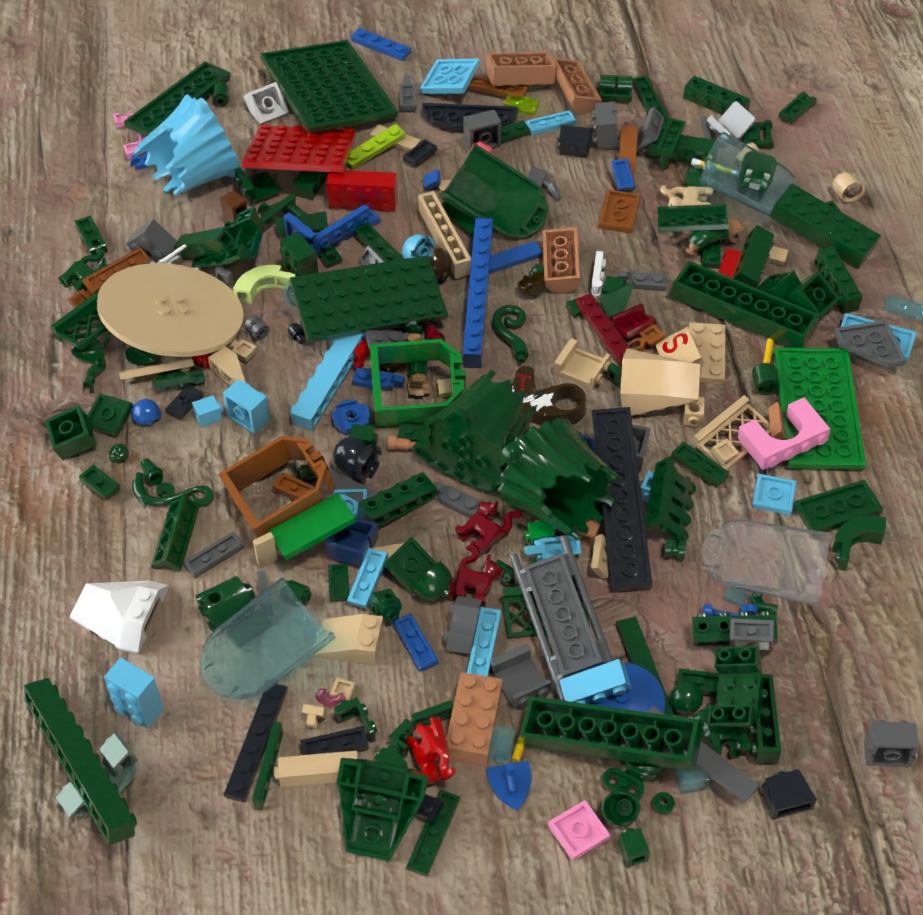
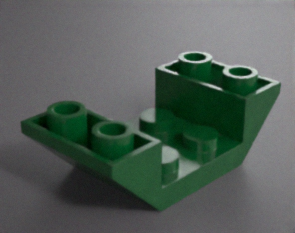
M716 647L714 667L719 673L716 705H710L708 727L752 726L760 716L763 685L759 647Z

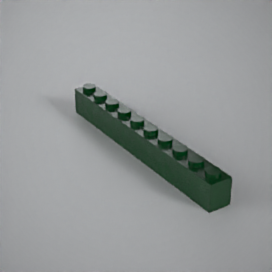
M49 677L25 684L24 699L107 844L110 846L135 837V826H137L135 814L129 812L125 798L120 797L116 783L111 782L107 768L102 767L99 755L97 753L94 754L90 740L85 739L81 725L76 724L75 716L72 711H68L66 701L59 696L57 686L52 684Z

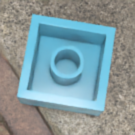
M238 379L223 392L227 417L253 434H256L270 421L267 397L264 393L253 389L250 384Z

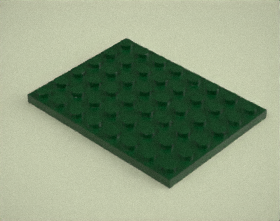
M348 40L260 53L261 61L274 81L277 82L281 92L308 133L398 117V110Z

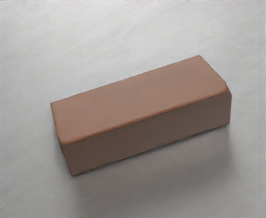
M776 402L768 408L771 437L785 440L782 409L780 404Z

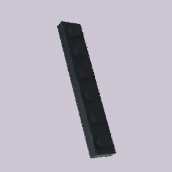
M267 682L225 789V798L246 803L265 753L273 722L277 721L287 695V686Z

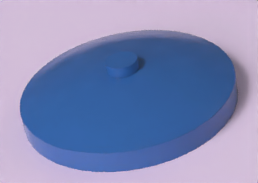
M630 663L624 664L632 688L626 690V693L622 695H610L602 702L593 701L587 703L648 712L654 706L662 713L665 712V696L659 681L646 669Z

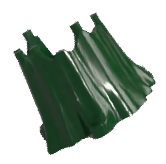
M489 370L486 375L478 378L453 403L437 414L425 419L424 424L427 429L421 433L425 440H418L413 446V452L423 459L428 466L439 469L443 476H453L460 484H469L476 490L494 493L497 486L500 487L504 481L501 473L507 468L508 464L500 457L502 450L506 445L513 442L518 435H525L529 431L532 416L536 412L534 406H530L524 412L522 411L523 399L527 393L524 390H520L518 394L510 390L511 380L497 383L492 382V378L496 374L493 370Z
M557 418L551 423L545 421L540 428L532 426L525 435H518L501 452V459L508 464L507 468L501 473V477L504 478L502 485L498 489L501 498L505 502L510 503L512 509L519 512H530L572 536L577 541L581 536L575 531L586 534L589 532L586 522L595 520L600 524L603 521L604 517L597 512L594 506L597 501L606 502L610 506H614L616 500L610 495L608 485L612 483L613 478L618 480L619 475L583 441L582 434L573 427L567 418Z

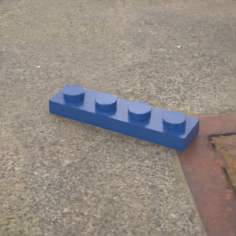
M358 28L351 35L352 42L404 61L411 54L410 47Z

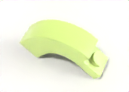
M264 265L253 268L238 279L233 288L234 296H237L240 302L252 304L256 295L266 288L276 287L292 291L289 280L290 277H295L296 274L283 272L282 267L279 265Z

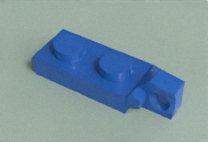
M356 368L352 385L373 389L372 370ZM379 371L381 390L389 391V389L404 388V376Z

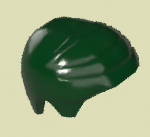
M628 790L613 791L604 798L602 803L604 818L610 824L617 826L630 825L638 818L641 811L638 798Z

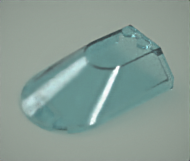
M722 132L706 157L700 183L737 203L770 217L774 204L792 183L797 186L793 180L795 178L794 175L777 162L772 183L767 187L766 193L748 188H740L739 171L744 155L749 151H759Z
M281 577L210 634L202 648L201 672L207 684L218 694L232 699L252 698L266 692L334 640L335 635L332 631H327L297 599L285 579Z

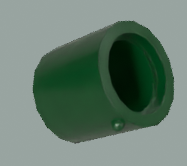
M762 363L752 369V377L758 394L770 395L779 389L780 384L776 368L773 364Z

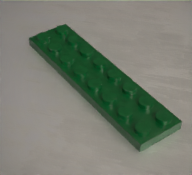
M205 61L124 121V127L147 137L174 112L185 95L188 94L192 99L195 98L196 100L206 97L213 91L216 83L226 82L231 78L230 72Z

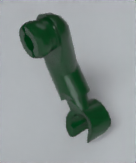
M101 357L96 358L95 363L87 369L85 382H83L82 387L83 391L86 388H90L89 393L94 392L93 383L95 377L106 368L105 358L102 357V360Z

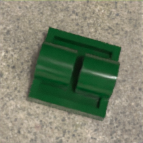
M600 75V98L602 101L631 102L633 77Z

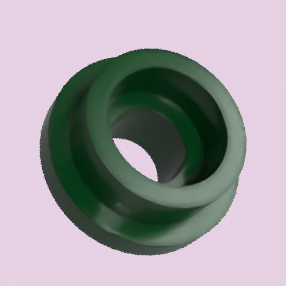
M660 792L654 796L653 807L658 813L667 814L674 809L675 800L671 794ZM661 800H665V801H667L668 803H667V804H662L660 801H661Z

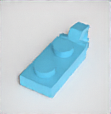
M566 535L573 554H582L580 539L577 541L572 536ZM561 536L534 540L535 545L524 546L525 554H536V558L542 559L561 553L565 554L559 539Z

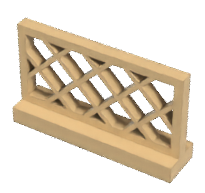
M743 395L695 434L690 446L694 449L698 448L709 459L728 470L748 453L740 441H732L731 434H738L739 430L731 429V423H740V426L757 419L760 425L768 429L766 431L768 435L771 434L770 423L748 404L749 399ZM748 411L753 416V420L743 419V413ZM719 433H728V440L731 444L742 447V452L726 465H722L711 450L704 446L707 443L717 445L724 441L718 439Z

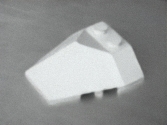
M154 581L86 583L70 615V619L87 630H92L103 640L111 642L117 649L139 655L146 640L144 627L155 603L162 604L169 585Z

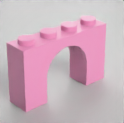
M805 398L788 405L787 418L799 432L792 439L779 440L769 436L756 419L739 426L738 439L762 470L774 467L784 460H789L799 453L807 452L811 448L828 441L830 428Z

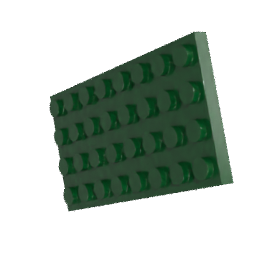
M428 255L290 277L289 280L307 343L362 334L366 330H386L448 318V312Z

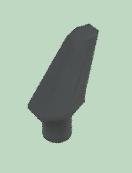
M545 179L542 185L547 187V191L559 201L561 196L555 181L550 182Z

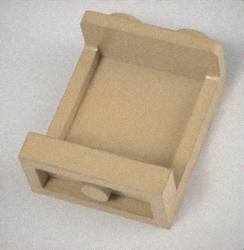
M571 338L554 362V375L594 390L597 384H601L604 373L607 372L608 366L612 364L610 362V354L606 353L604 358L581 350L577 348V340Z

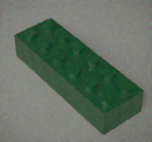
M793 183L776 201L770 215L772 219L823 249L834 246L840 258L857 269L862 266L873 252L881 237L880 234Z

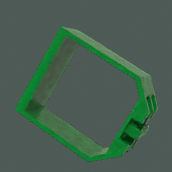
M442 339L370 344L376 428L400 426L401 423L422 425L425 419L437 414L453 403L466 389V371L461 367V354ZM440 360L449 367L452 396L445 403L382 407L379 364Z

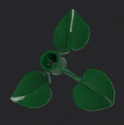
M109 331L102 346L101 342L95 339L82 350L74 347L71 350L72 355L86 363H95L98 357H101L102 360V357H105L103 349L106 348L112 333ZM130 346L125 351L126 359L134 365H145L156 361V354L137 349L133 346Z

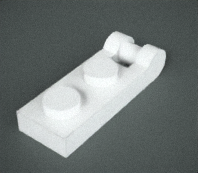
M596 251L591 290L595 299H599L602 294L604 272L601 270H605L606 259H603V251Z

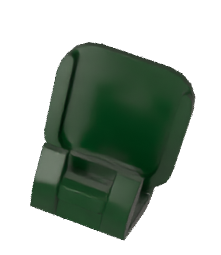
M755 151L747 152L743 157L739 171V187L766 193L767 187L771 185L777 166L776 159L771 155Z

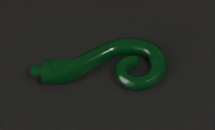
M515 305L501 306L493 314L492 325L497 334L513 347L514 358L520 364H523L529 356L527 345L520 337L506 329L501 320L505 316L504 323L506 326L518 328L524 325L526 314L522 308ZM514 314L518 316V319L512 320L510 316L505 315Z

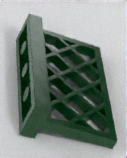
M727 203L657 207L658 232L729 229Z
M99 291L51 325L55 338L58 341L64 340L75 348L82 350L108 331L101 321L97 310ZM94 320H100L98 323H92ZM99 328L98 330L91 332V329ZM81 330H87L85 333H78ZM85 338L80 343L77 342V339Z
M573 581L578 597H581L575 581ZM503 588L502 600L508 639L537 636L535 629L530 626L533 623L532 619L527 624L519 618L524 610L529 612L527 605L523 604L526 602L521 588ZM531 592L533 600L536 602L534 594ZM581 599V605H582V607H583L585 616H586L587 621H588V624H589V618H588L587 612H586V610H585L584 604H583L582 599ZM508 604H518L522 609L515 615L509 610ZM538 610L540 620L543 623L542 617L540 616V611ZM515 621L524 626L521 632H512L511 626ZM544 626L543 628H544L545 634L548 635V634H547V631H546V628H545V626Z

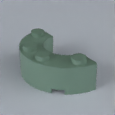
M114 733L106 739L105 744L100 748L104 755L101 765L103 768H107L112 783H116L120 794L134 777L137 770L135 763L138 761L122 737ZM70 781L62 788L56 799L69 817L89 814L83 800Z

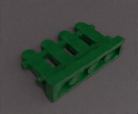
M669 456L655 464L645 526L650 530L659 526L660 531L668 532L674 537V540H687L689 534L683 526L691 523V517L686 513V510L694 506L693 500L688 497V494L696 492V486L691 482L689 476L684 477L677 471V468L674 466L675 460ZM669 516L672 517L674 520H676L677 523L674 522L673 520H671V519L669 518Z

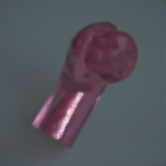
M325 688L319 689L316 693L317 702L327 708H332L340 702L346 701L343 693L331 696L329 692H326L327 689Z

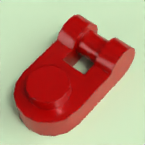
M363 339L354 349L356 357L353 360V366L356 368L364 367V361L371 356L366 339Z

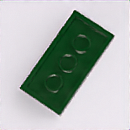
M865 479L794 502V507L811 536L841 527L853 518L866 515L876 516L883 512V507Z

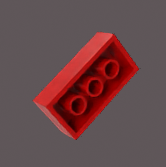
M355 170L328 172L326 184L329 208L356 210L362 205H366L369 207V210L372 209L373 211L396 212L398 200L397 173Z

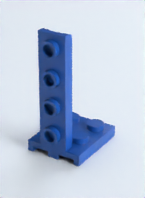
M362 205L315 234L309 226L304 225L291 213L284 215L286 237L298 232L317 252V259L318 252L323 250L324 247L340 240L348 233L353 232L356 227L370 220L369 207Z

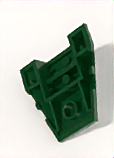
M254 206L237 214V219L233 222L227 221L224 224L225 228L235 239L228 252L195 257L191 267L200 268L242 263L254 259L258 255V249L264 232L256 208Z
M341 758L337 775V788H339L340 795L339 803L342 810L346 852L390 861L425 798L428 775L411 768L368 759Z

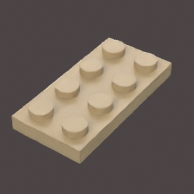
M689 322V330L706 364L700 369V383L724 384L725 325Z

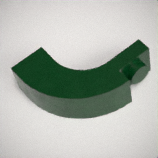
M874 515L859 516L841 526L832 547V552L836 553L835 561L838 562V570L846 571L850 557V548L853 545L861 542L882 544L886 529V517Z

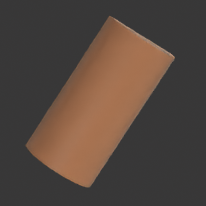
M552 57L556 65L555 78L573 110L578 114H587L595 110V103H601L602 99L581 63L577 60Z
M577 227L543 230L545 285L554 293H570L580 285Z

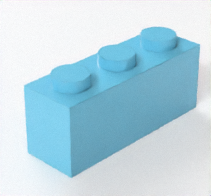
M620 659L560 680L565 701L584 704L593 701L602 702L610 695H622L626 693V690L632 688L626 666Z

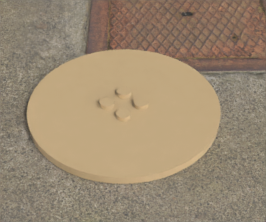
M151 263L123 269L104 282L97 298L99 317L113 335L130 346L157 355L191 357L217 351L227 346L237 337L243 323L241 302L237 296H234V292L226 284L210 274L182 265Z

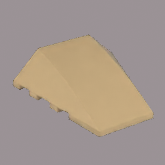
M627 348L622 360L621 406L630 407L631 416L647 414L646 412L653 410H663L665 407H675L699 401L701 365Z

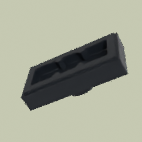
M424 139L403 156V161L416 168L437 151V146Z
M187 385L165 408L166 413L182 420L193 408L192 402L198 401L203 397V392Z

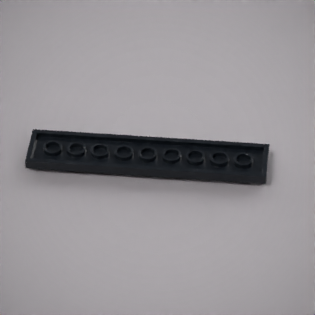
M630 407L592 410L596 454L619 475L618 480L613 478L612 483L608 485L611 497L616 500L615 505L610 506L608 503L602 502L612 592L650 589L653 587L631 410Z

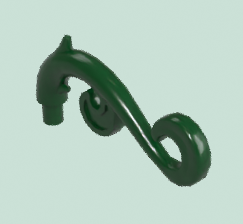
M137 472L132 482V491L144 508L146 504L151 506L168 505L184 495L189 496L195 492L206 494L204 498H197L195 494L191 496V499L198 503L200 507L210 505L214 499L212 489L204 485L192 487L175 494L174 486L164 482L160 483L156 488V493L159 497H154L145 492L148 489L144 487L143 473Z

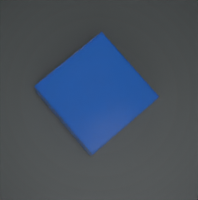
M438 169L424 175V188L427 191L441 184V172Z

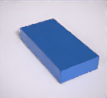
M628 158L611 161L618 191L634 190L635 183Z

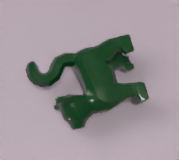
M98 247L95 249L98 253L97 255H87L81 260L74 262L58 278L60 284L67 287L71 284L72 280H77L73 283L72 287L76 292L84 289L86 292L87 287L82 282L83 279L107 266L104 250ZM100 261L94 270L87 265L88 262Z
M710 702L706 704V708L699 710L692 716L693 719L700 720L703 728V741L717 754L721 755V745L727 744L730 747L728 754L730 759L739 758L740 751L751 752L752 746L743 727H708Z

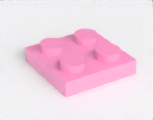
M585 800L548 821V827L572 861L610 839L609 832Z

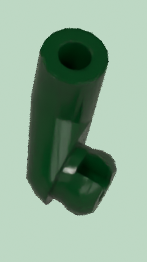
M498 559L496 563L503 569V583L506 585L513 584L515 581L514 568Z
M754 591L750 601L758 607V611L772 612L776 615L778 605L766 603L762 599L763 594L760 591Z

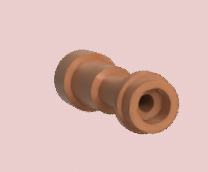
M389 435L387 449L409 451V449H413L416 442H411L410 439L398 438L397 435Z

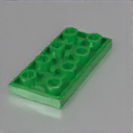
M336 493L268 530V532L272 533L276 546L285 560H288L357 521L339 493Z

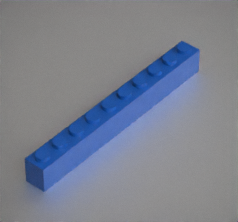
M475 218L463 346L464 368H482L493 241V219Z

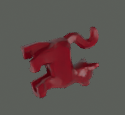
M482 501L478 505V512L471 515L465 525H457L455 532L457 538L462 542L467 541L474 534L478 536L479 539L472 541L470 545L477 547L479 552L483 554L511 530L512 518L522 520L523 515L516 510L508 512L504 517V526L501 527L491 521V519L500 515L497 511L499 502Z
M467 545L465 549L472 554L461 559L456 579L450 586L451 592L448 594V600L455 602L457 596L467 597L466 591L475 593V599L482 600L481 607L486 608L485 598L492 589L493 581L497 577L502 576L503 569L499 567L498 563L491 560L490 554L487 555L484 563L483 573L468 568L467 564L475 562L479 558L480 552L474 545Z

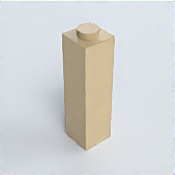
M357 751L279 757L278 766H274L275 780L279 779L280 787L336 783L340 759H358Z

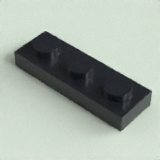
M364 726L300 740L303 755L369 749Z

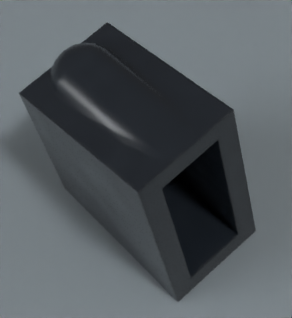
M561 125L557 149L560 150L559 155L586 158L592 143L593 128Z
M799 769L786 773L785 771L777 772L773 776L767 777L761 786L772 820L811 810L814 808L817 800Z

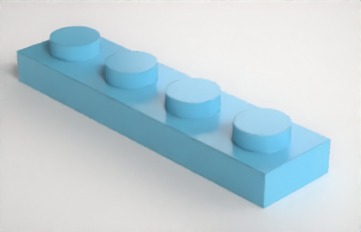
M481 607L467 673L489 676L490 659H492L501 610Z

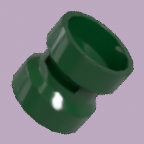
M667 537L664 557L670 558L675 556L678 559L684 560L687 540L680 539L676 541L673 538Z

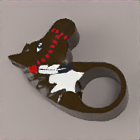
M523 366L516 371L510 390L517 394L520 390H524L527 393L523 399L522 411L528 410L530 406L536 408V412L531 419L532 423L543 425L545 421L551 423L557 418H567L573 424L585 416L586 395L584 390L578 385L564 383L538 390L536 389L535 375L532 367ZM562 398H574L580 402L579 406L571 410L559 409L554 404Z

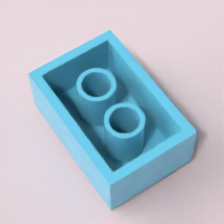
M120 657L104 676L106 688L114 704V710L121 716L126 715L130 717L136 725H143L149 728L164 710L155 677Z

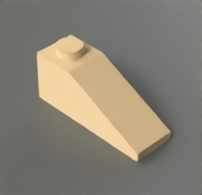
M224 346L208 357L210 370L229 386L238 379L246 383L238 355L235 351Z

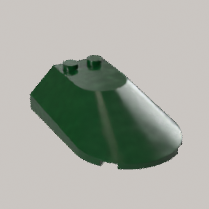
M474 144L463 165L446 189L439 195L440 199L473 219H493V231L508 238L519 239L535 234L544 225L548 215V206L542 189L534 181L477 144Z

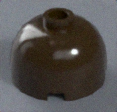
M438 248L433 251L435 253L433 256H429L437 282L439 280H446L450 275L448 272L451 269L449 255L443 248Z

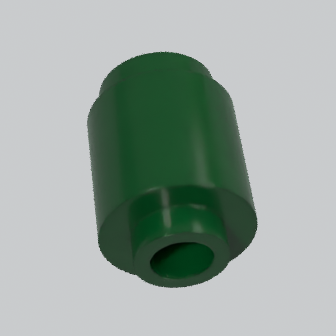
M224 82L216 83L213 88V102L219 106L226 105L229 102V87Z
M285 580L280 588V595L285 600L299 605L308 603L312 595L309 586L293 580Z

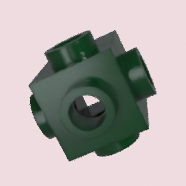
M391 589L372 592L369 608L373 615L383 616L384 623L399 619L402 604Z

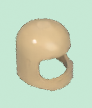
M848 172L838 174L832 183L835 193L846 203L858 201L865 192V186L853 174ZM854 183L860 184V190L856 196L848 198L845 195L853 187Z

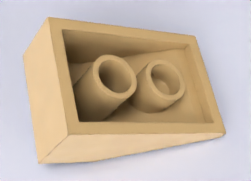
M357 614L323 619L315 656L376 665L384 631L383 616Z

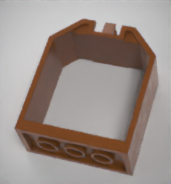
M281 436L218 474L257 538L268 534V530L333 495L336 485L331 479L329 467L325 463L321 452L314 451V447L309 439ZM291 460L306 461L318 479L315 489L257 522L239 491Z

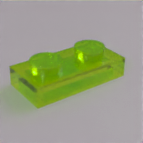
M509 93L504 106H518V112L535 115L539 106V100Z

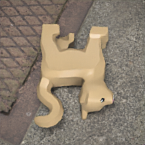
M662 185L660 188L661 193L669 197L667 206L710 204L711 202L707 201V196H712L713 188L675 187L672 190H668L666 185ZM676 194H681L683 200L680 199L679 197L675 196V195H676Z

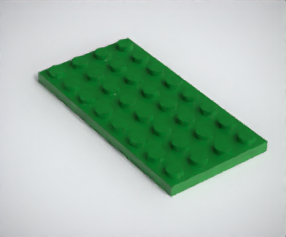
M775 347L774 358L780 384L778 392L783 415L785 440L792 439L799 434L798 430L787 418V409L789 404L802 398L808 401L830 428L828 441L786 460L787 468L865 470L866 462L849 351L844 348Z

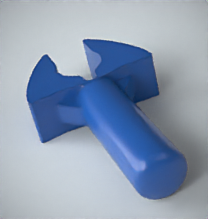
M148 152L140 157L133 155L130 160L131 167L135 165V170L147 168L148 166L144 163Z

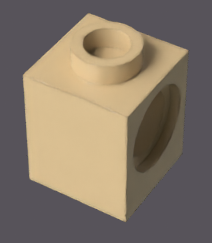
M699 397V401L684 404L683 425L702 426L704 397Z

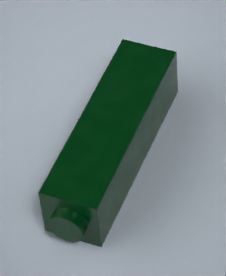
M225 227L181 235L174 249L177 250L186 244L187 247L179 252L183 259H190L228 252L235 239Z

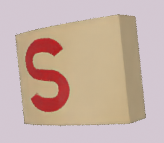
M688 327L656 344L660 356L697 363L701 367L706 365Z

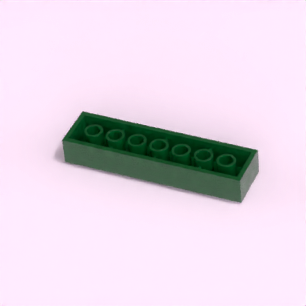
M691 261L687 262L672 285L671 298L790 348L805 347L816 330L820 315Z
M530 696L520 737L528 747L695 771L703 728L699 719Z

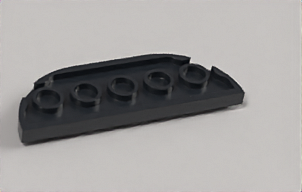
M422 103V112L425 119L433 126L444 131H463V117L490 110H495L501 121V127L512 124L518 115V106Z

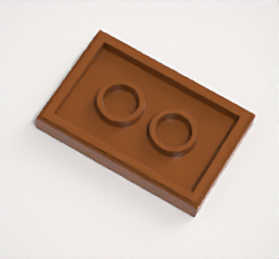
M608 189L598 228L632 234L641 194Z

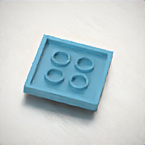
M437 59L420 87L421 93H465L481 64L480 60Z

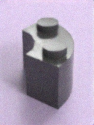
M457 596L455 603H451L450 615H452V621L449 630H446L444 635V642H447V651L471 654L482 600Z

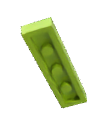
M397 124L392 125L350 152L347 165L354 170L406 138L405 132Z

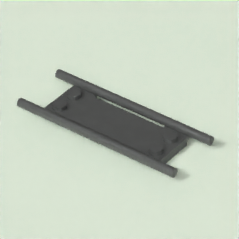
M566 535L559 538L565 554L561 553L525 566L524 569H522L518 555H510L557 694L562 701H565L560 684L561 679L613 661ZM571 577H574L575 583L577 585L578 591L580 593L582 602L584 604L585 610L587 612L588 618L590 620L592 629L597 640H594L593 634L591 632L590 626L588 624L587 618L585 616L583 607L581 605L580 599L578 597L576 588ZM531 592H533V594H534V597H535V600H536L538 609H539V611H540V614H541V617H542L544 626H545V628H546V631H547V634H548L550 643H551V645H552V648H553V651H554V654H555L554 656H553V654H552V651H551L549 642H548V640H547V637H546V634H545L543 625H542V623H541V620H540V617H539L537 608H536V606H535V603H534V600H533V597H532Z

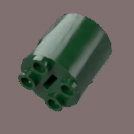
M234 576L195 595L199 604L198 609L202 617H207V624L211 632L254 612L251 600L256 598L253 588L249 583L241 582L238 576Z

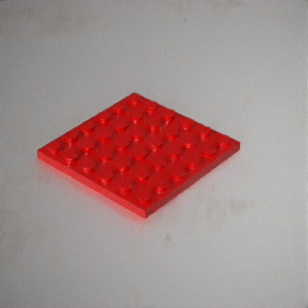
M262 124L258 127L242 160V168L344 172L356 138V130L351 128H335L308 133L300 125L287 127L286 125L271 126L270 124Z

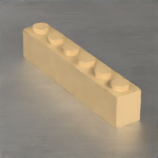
M432 191L418 195V210L438 248H443L449 255L451 260L450 270L453 276L457 279L470 275L472 259L435 192Z

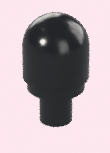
M297 323L290 324L288 326V334L294 341L303 344L305 342L304 330Z

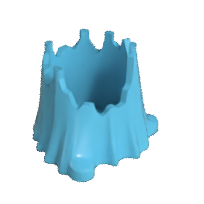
M188 94L184 96L174 112L137 145V149L132 151L135 156L148 151L144 164L146 166L156 165L157 172L152 175L155 180L161 177L172 176V179L163 190L166 193L175 190L173 191L174 196L224 176L234 178V169L240 167L237 155L232 149V144L225 136L224 129L218 123L215 114L211 111L203 98L198 100L192 99Z

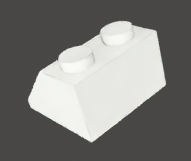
M277 82L243 96L249 111L259 124L289 113Z

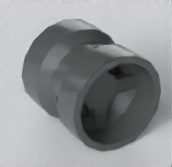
M257 315L249 317L244 325L245 329L252 333L256 340L264 339L270 330Z

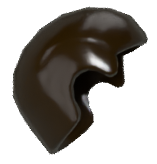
M537 271L531 277L524 275L523 279L517 284L519 291L525 296L540 294L545 285L544 275Z

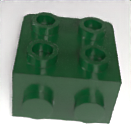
M241 167L234 169V182L250 204L280 193L279 187L267 171L247 177Z

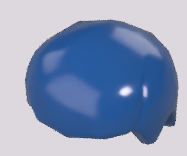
M150 399L139 400L134 404L131 411V417L139 425L151 426L155 420H160L162 411L157 403Z

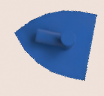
M529 761L487 767V777L495 795L505 805L517 811L525 802L530 792L532 780Z

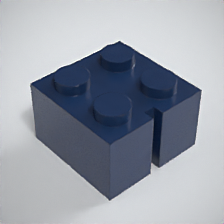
M355 517L357 522L328 537L325 546L328 558L361 567L368 548L373 549L379 537L378 523Z

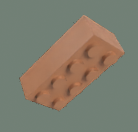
M548 52L487 53L485 72L492 85L495 86L554 84L556 65Z
M460 673L446 738L448 743L447 750L450 756L449 761L488 767L502 696L503 679Z

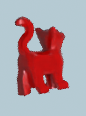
M431 717L430 726H424L419 723L415 731L421 735V738L417 740L413 736H409L406 741L407 746H412L415 760L421 768V773L428 775L427 785L435 784L439 780L447 781L456 773L454 767L449 769L448 743L440 717ZM441 757V759H440V768H439V767L436 765V762H437L438 759Z

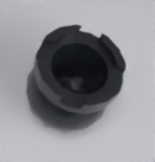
M347 437L341 439L335 445L332 454L333 462L336 468L344 474H355L356 479L366 482L367 478L371 479L377 472L380 465L377 462L378 454L382 455V451L376 445L370 444L367 446L359 438Z

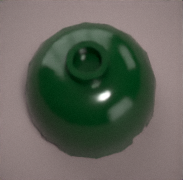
M440 561L425 574L426 576L423 580H420L413 589L424 600L436 601L440 597L444 600L451 592L449 588L453 577L449 569Z

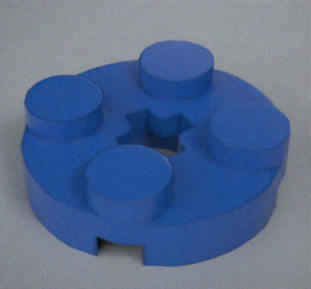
M357 400L343 401L337 405V409L332 413L334 426L343 435L350 434L352 424L369 426L370 410L366 404L357 403Z

